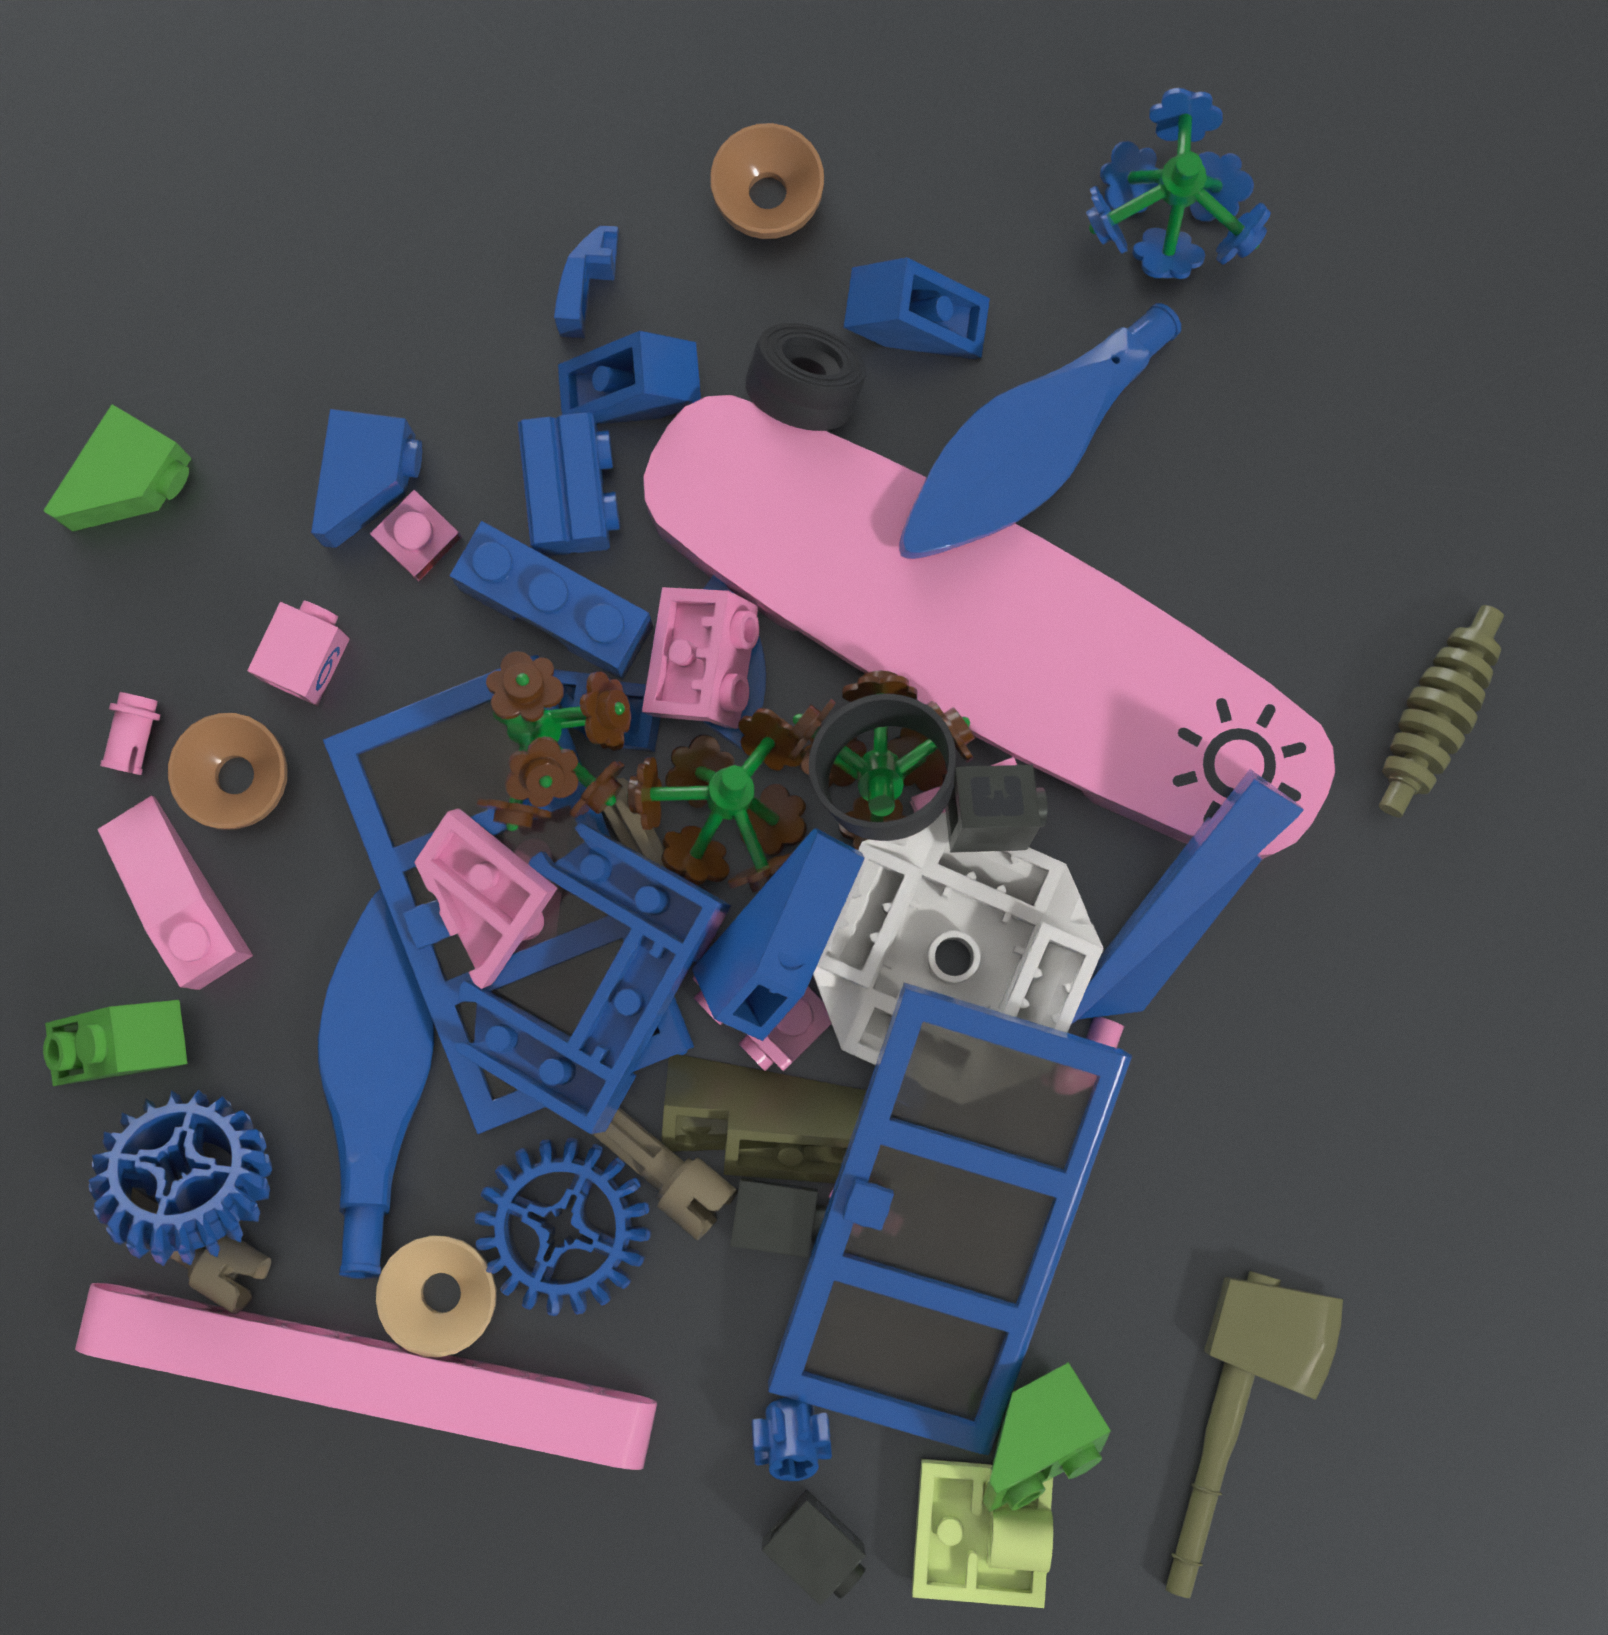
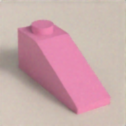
M151 795L97 829L146 933L180 987L200 990L253 956L154 796Z

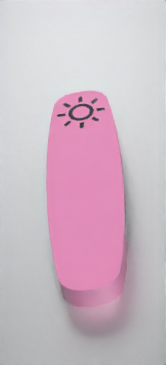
M733 395L704 397L684 407L667 426L651 453L644 473L645 502L649 516L659 536L711 578L714 575L734 594L757 605L760 613L780 627L801 632L865 674L883 670L907 678L909 686L916 688L918 691L916 700L926 705L931 701L936 702L943 713L954 707L961 717L965 716L970 719L969 728L977 738L1028 765H1033V767L1082 790L1084 796L1094 804L1178 841L1188 844L1208 817L1212 818L1249 769L1253 770L1304 809L1294 822L1259 853L1262 859L1296 843L1313 823L1328 796L1335 774L1333 746L1322 725L1268 681L1191 628L1119 582L1017 524H1013L985 538L939 554L917 559L904 558L899 552V541L909 513L926 480L925 476L827 431L804 430L784 424L764 413L753 402Z

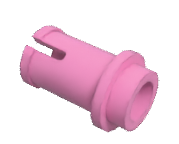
M119 692L117 704L110 703L109 710H113L115 713L104 758L101 760L100 766L142 775L143 769L141 768L153 720L160 721L161 717L160 714L155 713L158 701Z

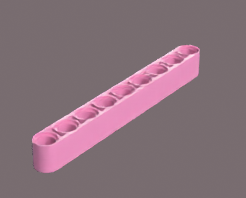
M107 1283L90 1284L75 1348L76 1351L101 1359L631 1470H641L644 1468L657 1407L655 1400L633 1393L453 1355L424 1357L409 1352L396 1343L240 1311L233 1315L221 1306Z

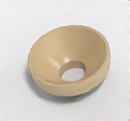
M432 1235L423 1237L401 1247L390 1257L384 1266L377 1284L376 1305L379 1319L385 1331L398 1345L409 1352L424 1357H443L456 1354L469 1347L484 1333L491 1322L496 1307L497 1289L494 1275L486 1271L488 1267L487 1261L474 1247L450 1236ZM437 1273L451 1275L460 1286L461 1297L459 1303L454 1309L447 1312L435 1311L424 1299V1285L432 1275Z

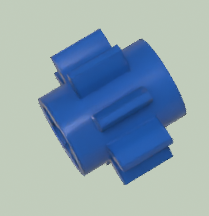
M781 1398L767 1406L765 1410L766 1419L752 1420L755 1464L758 1466L769 1463V1472L776 1479L782 1481L807 1479L818 1471V1459L826 1460L832 1457L829 1416L827 1413L814 1415V1407L811 1404L791 1398Z

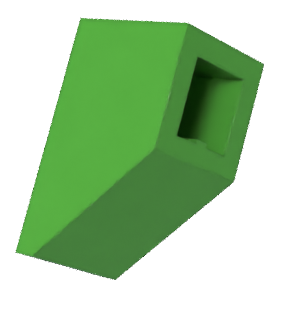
M179 1000L110 1006L45 1023L47 1036L44 1040L43 1055L47 1067L51 1070L53 1086L152 1072L188 1064Z
M1069 1362L1012 1392L983 1502L989 1512L1008 1503L1011 1510L1022 1508L1045 1492L1044 1482L1065 1472L1068 1479H1073L1087 1472L1102 1460L1099 1452L1102 1451L1111 1430Z

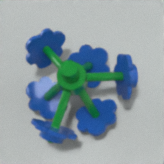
M1173 88L1163 94L1161 103L1155 104L1150 108L1149 118L1152 122L1156 123L1157 136L1165 141L1178 140L1177 156L1171 158L1164 165L1163 169L1154 167L1157 157L1151 148L1139 149L1133 142H1119L1112 150L1111 162L1104 164L1100 171L1101 180L1108 185L1105 190V200L1097 186L1090 188L1091 198L1095 207L1086 211L1091 223L1089 231L1092 234H1096L1103 245L1113 240L1121 254L1128 251L1127 242L1117 223L1135 213L1144 212L1148 206L1161 199L1171 206L1167 229L1150 228L1143 233L1142 242L1136 243L1133 247L1132 254L1137 260L1142 261L1141 267L1143 272L1153 278L1175 277L1184 279L1191 274V268L1200 267L1204 263V250L1198 245L1191 244L1190 235L1180 231L1185 207L1190 206L1191 213L1197 220L1207 222L1216 218L1229 230L1227 237L1223 239L1216 249L1218 253L1216 259L1222 265L1230 261L1236 254L1240 258L1248 256L1259 247L1267 233V228L1263 225L1269 219L1271 212L1263 203L1257 204L1250 213L1243 214L1239 219L1235 217L1239 211L1238 202L1249 198L1254 188L1251 175L1241 171V159L1233 153H1227L1220 158L1219 155L1213 152H1204L1200 155L1191 152V142L1202 140L1205 136V131L1215 130L1223 122L1221 109L1212 105L1213 98L1206 92H1192L1183 88Z

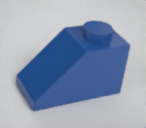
M908 257L852 267L843 328L889 348L968 359L982 358L990 298Z
M637 331L558 364L562 415L588 412L594 415L596 424L661 419L677 413L684 407L701 399L696 342Z
M330 409L311 530L314 537L324 547H338L407 495L409 477L417 478L420 472L422 441L415 439V434L405 418Z

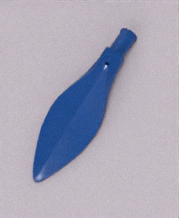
M1155 303L1131 326L1115 330L1103 342L1073 362L1010 389L978 409L943 448L929 471L903 528L899 541L900 555L907 559L924 558L985 538L1015 524L1049 500L1073 473L1103 417L1120 393L1141 374L1155 353L1180 334L1181 322L1174 310L1165 304Z
M381 888L374 894L361 914L335 967L327 988L318 1034V1068L336 1138L340 1169L341 1194L339 1212L344 1215L342 1264L339 1269V1275L356 1279L380 1277L382 1269L380 1267L383 1220L384 1216L389 1214L391 1186L396 1162L404 1136L425 1087L434 1048V1022Z

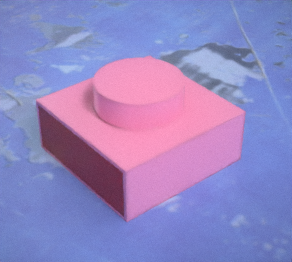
M415 490L370 533L373 539L418 582L462 538L460 533Z

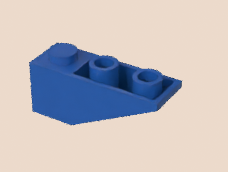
M814 828L692 968L715 1020L763 1041L802 998L865 857L862 852L817 828Z

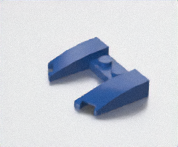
M580 823L575 829L579 836L585 840L584 843L555 863L546 852L541 851L533 856L528 864L545 878L631 928L572 1036L565 1034L488 990L480 989L473 982L463 980L459 988L458 1001L477 1003L474 1043H455V1051L589 1134L606 1132L637 1076L632 1073L635 1065L693 961L698 962L703 957L731 905L587 824Z

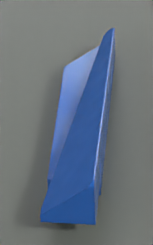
M1249 769L1212 818L1208 817L1101 954L1072 1023L1078 1019L1144 1011L1261 862L1262 857L1259 853L1299 817L1304 810L1303 807Z

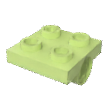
M921 1459L911 1589L912 1597L1044 1608L1046 1576L1050 1570L1053 1549V1515L1051 1511L1053 1478L1043 1483L1046 1489L1045 1492L1024 1507L1011 1510L1008 1503L989 1512L983 1502L992 1464Z

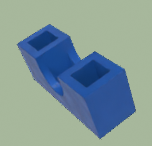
M483 521L478 525L449 575L457 588L464 594L513 621L517 617L536 626L564 644L571 653L622 681L653 629L649 612Z

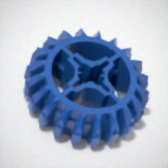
M171 1090L167 1105L157 1108L154 1102L145 1098L143 1105L145 1114L136 1119L122 1112L120 1123L124 1131L122 1133L104 1132L102 1142L107 1152L92 1155V1167L97 1175L89 1179V1191L93 1199L97 1200L94 1203L93 1210L99 1222L107 1225L106 1231L111 1240L118 1245L126 1242L130 1254L138 1259L151 1250L155 1262L164 1266L174 1251H178L182 1262L191 1266L195 1257V1249L205 1247L210 1255L218 1258L220 1245L217 1240L226 1235L232 1240L241 1242L243 1232L238 1222L240 1220L259 1222L260 1210L255 1201L269 1199L270 1187L265 1177L271 1175L272 1164L269 1155L264 1153L267 1147L265 1139L260 1131L253 1129L254 1126L250 1116L243 1110L234 1113L231 1103L223 1096L210 1105L207 1096L200 1090H197L189 1103L183 1104L180 1095ZM204 1142L214 1144L227 1151L232 1156L231 1167L218 1165L215 1158L206 1157L203 1151ZM133 1187L143 1188L147 1195L155 1196L159 1205L157 1214L145 1211L131 1202Z
M568 1138L566 1140L562 1158H557L555 1145L551 1139L542 1140L539 1146L542 1161L536 1163L532 1154L526 1148L516 1151V1160L522 1172L518 1175L511 1167L505 1164L499 1165L495 1173L507 1185L506 1190L502 1191L496 1187L487 1186L481 1192V1196L486 1201L498 1205L496 1212L482 1211L475 1214L476 1224L494 1226V1235L476 1240L477 1250L486 1251L497 1247L500 1257L487 1264L486 1271L496 1274L506 1266L512 1273V1276L502 1284L500 1291L505 1296H508L518 1288L520 1283L529 1287L522 1301V1306L528 1310L535 1306L541 1293L548 1294L546 1307L548 1315L557 1316L560 1313L563 1296L567 1295L570 1296L571 1307L574 1313L577 1315L584 1313L587 1309L585 1291L588 1290L591 1291L595 1300L600 1305L607 1304L611 1300V1296L604 1280L609 1278L616 1286L625 1289L631 1283V1279L619 1267L621 1261L638 1267L644 1262L645 1256L641 1252L628 1247L630 1240L641 1242L647 1241L651 1237V1230L649 1228L632 1226L631 1217L643 1216L650 1211L649 1203L639 1202L629 1206L626 1195L635 1192L641 1187L639 1179L636 1177L632 1178L622 1186H619L614 1177L623 1170L625 1162L618 1157L610 1162L605 1170L598 1167L597 1165L603 1156L604 1147L599 1144L592 1145L585 1160L578 1159L580 1146L577 1138ZM552 1172H570L575 1174L570 1187L566 1189L564 1196L557 1204L550 1205L537 1200L531 1201L520 1196L531 1182L544 1174ZM593 1183L604 1192L613 1208L616 1221L615 1238L605 1234L604 1230L592 1224L587 1217L586 1204ZM576 1195L577 1199L571 1210L573 1213L571 1224L575 1228L580 1229L579 1233L583 1235L579 1236L576 1240L569 1235L564 1239V1243H560L555 1247L550 1256L551 1249L555 1243L553 1237L556 1228L547 1223L548 1219L543 1217L551 1214V1212L555 1217L561 1215L562 1209L571 1206ZM513 1215L521 1218V1222L532 1227L539 1236L540 1247L535 1259L537 1262L534 1268L522 1258L515 1245L512 1233ZM578 1248L590 1253L595 1251L608 1257L601 1267L586 1276L575 1279L552 1278L557 1264L560 1263L562 1256L569 1249Z

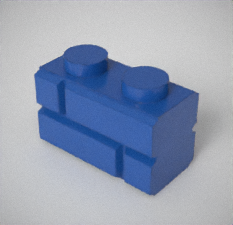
M588 412L559 415L557 418L524 419L517 422L531 548L547 557L566 555L571 552L601 551L610 548L609 531L620 529V519L616 492L604 493L602 469L613 468L609 430L598 432L594 415Z

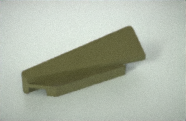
M676 1054L669 1057L661 1143L672 1152L725 1150L723 1175L836 1183L867 1090ZM930 1102L925 1103L924 1109L920 1112L919 1126L979 1144L978 1116L974 1111ZM880 1145L868 1182L886 1188L917 1190L934 1180L936 1167L942 1163Z

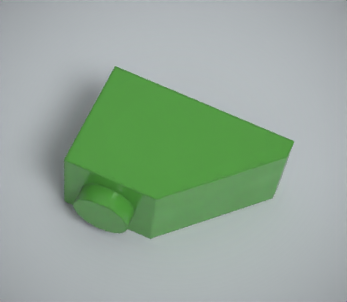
M112 404L43 511L71 531L159 511L166 498L169 500L173 499L185 485L189 475L187 465L192 458L175 441Z

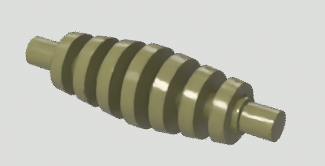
M1482 605L1470 627L1456 628L1447 639L1449 647L1442 648L1434 658L1433 665L1435 667H1429L1420 678L1419 684L1421 687H1415L1407 700L1409 709L1403 711L1398 724L1401 732L1395 734L1390 747L1395 756H1388L1382 769L1384 776L1390 783L1379 804V808L1385 813L1401 818L1413 795L1428 794L1437 782L1433 774H1442L1451 762L1448 754L1457 753L1465 741L1463 734H1469L1477 721L1475 712L1481 710L1485 699L1483 689L1489 687L1493 676V670L1490 666L1497 664L1501 653V647L1494 640V636L1504 618V614L1500 610L1492 606Z

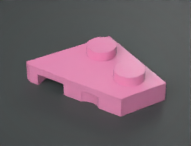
M459 808L446 813L414 862L427 890L432 892L439 902V914L450 936L459 935L475 967L474 970L469 972L473 983L480 989L493 984L558 889Z

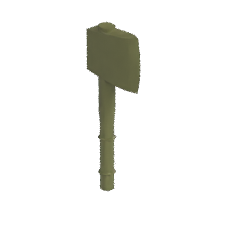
M1249 1271L1247 1280L1231 1277L1224 1278L1204 1350L1208 1355L1224 1361L1206 1427L1203 1453L1195 1483H1191L1193 1490L1176 1552L1172 1553L1174 1559L1165 1588L1166 1591L1180 1597L1191 1598L1199 1566H1203L1201 1558L1218 1496L1222 1495L1220 1489L1224 1474L1239 1436L1255 1375L1316 1400L1328 1376L1336 1352L1341 1328L1343 1299L1281 1287V1280L1253 1271Z

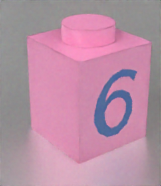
M303 601L299 610L280 602L247 671L264 683L318 706L350 638L335 626L338 616L308 601Z

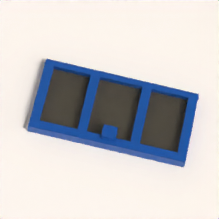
M533 655L530 657L532 661H534L535 659L539 658V655ZM490 673L323 739L477 1134L545 1108V1106L455 1051V1043H474L477 1003L458 1001L459 988L463 980L473 982L469 972L474 970L475 967L459 935L450 936L439 914V902L436 896L427 890L414 862L446 813L458 808L527 864L533 856L541 851L546 852L555 863L584 843L585 840L579 836L575 829L580 823L587 824L611 838L602 813L596 814L590 809L584 815L581 814L575 819L569 815L573 806L580 800L581 795L586 790V787L579 781L577 789L571 795L564 798L553 797L547 806L537 807L551 811V819L533 818L531 829L518 827L515 831H509L506 825L493 822L495 810L476 806L477 799L510 801V796L507 794L504 785L506 777L512 772L508 760L514 752L519 751V745L511 741L507 735V726L493 717L491 699L494 694L488 690L486 685V679ZM557 704L556 706H553V707H550V708H545V709H547V710H553V709H560V708H559V705ZM568 728L562 729L557 743L563 749L573 750L576 753L578 762L582 765ZM529 798L524 799V805L533 806ZM550 881L558 889L542 910L544 927L541 933L532 940L521 941L493 984L484 989L534 1015L565 1034L572 1036L631 928ZM673 997L632 1072L676 1054L684 1055L688 1049L694 1047L675 997Z
M904 982L768 1379V1392L975 1453L989 1455L1132 1055L1120 1048L1111 1047Z

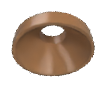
M766 123L745 127L731 135L721 145L713 160L711 191L715 204L724 219L732 227L751 237L777 239L794 233L813 217L823 194L824 169L819 154L812 143L801 133L787 126ZM773 178L784 186L787 194L779 206L772 209H763L753 203L749 192L751 187L760 179Z
M218 713L204 717L192 724L179 737L169 759L168 781L177 804L190 818L205 826L220 830L240 829L262 820L277 806L284 794L287 783V762L283 748L276 736L265 725L249 716L236 713ZM233 758L248 760L254 770L252 784L246 791L240 794L226 793L219 783L220 769L228 760Z

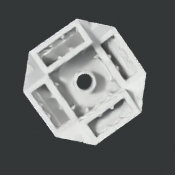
M946 812L941 813L927 828L910 837L893 841L870 839L862 841L858 851L862 852L865 859L813 973L842 1051L876 1065L904 982L1056 1030L1068 1032L1104 948L1093 924H1091L1067 864L1029 847L1027 850L950 853ZM956 940L967 947L970 953V965L964 974L950 976L938 968L935 961V952L941 942ZM923 1022L905 1074L916 1079L925 1088L959 1103H965L1052 1069L1054 1062Z

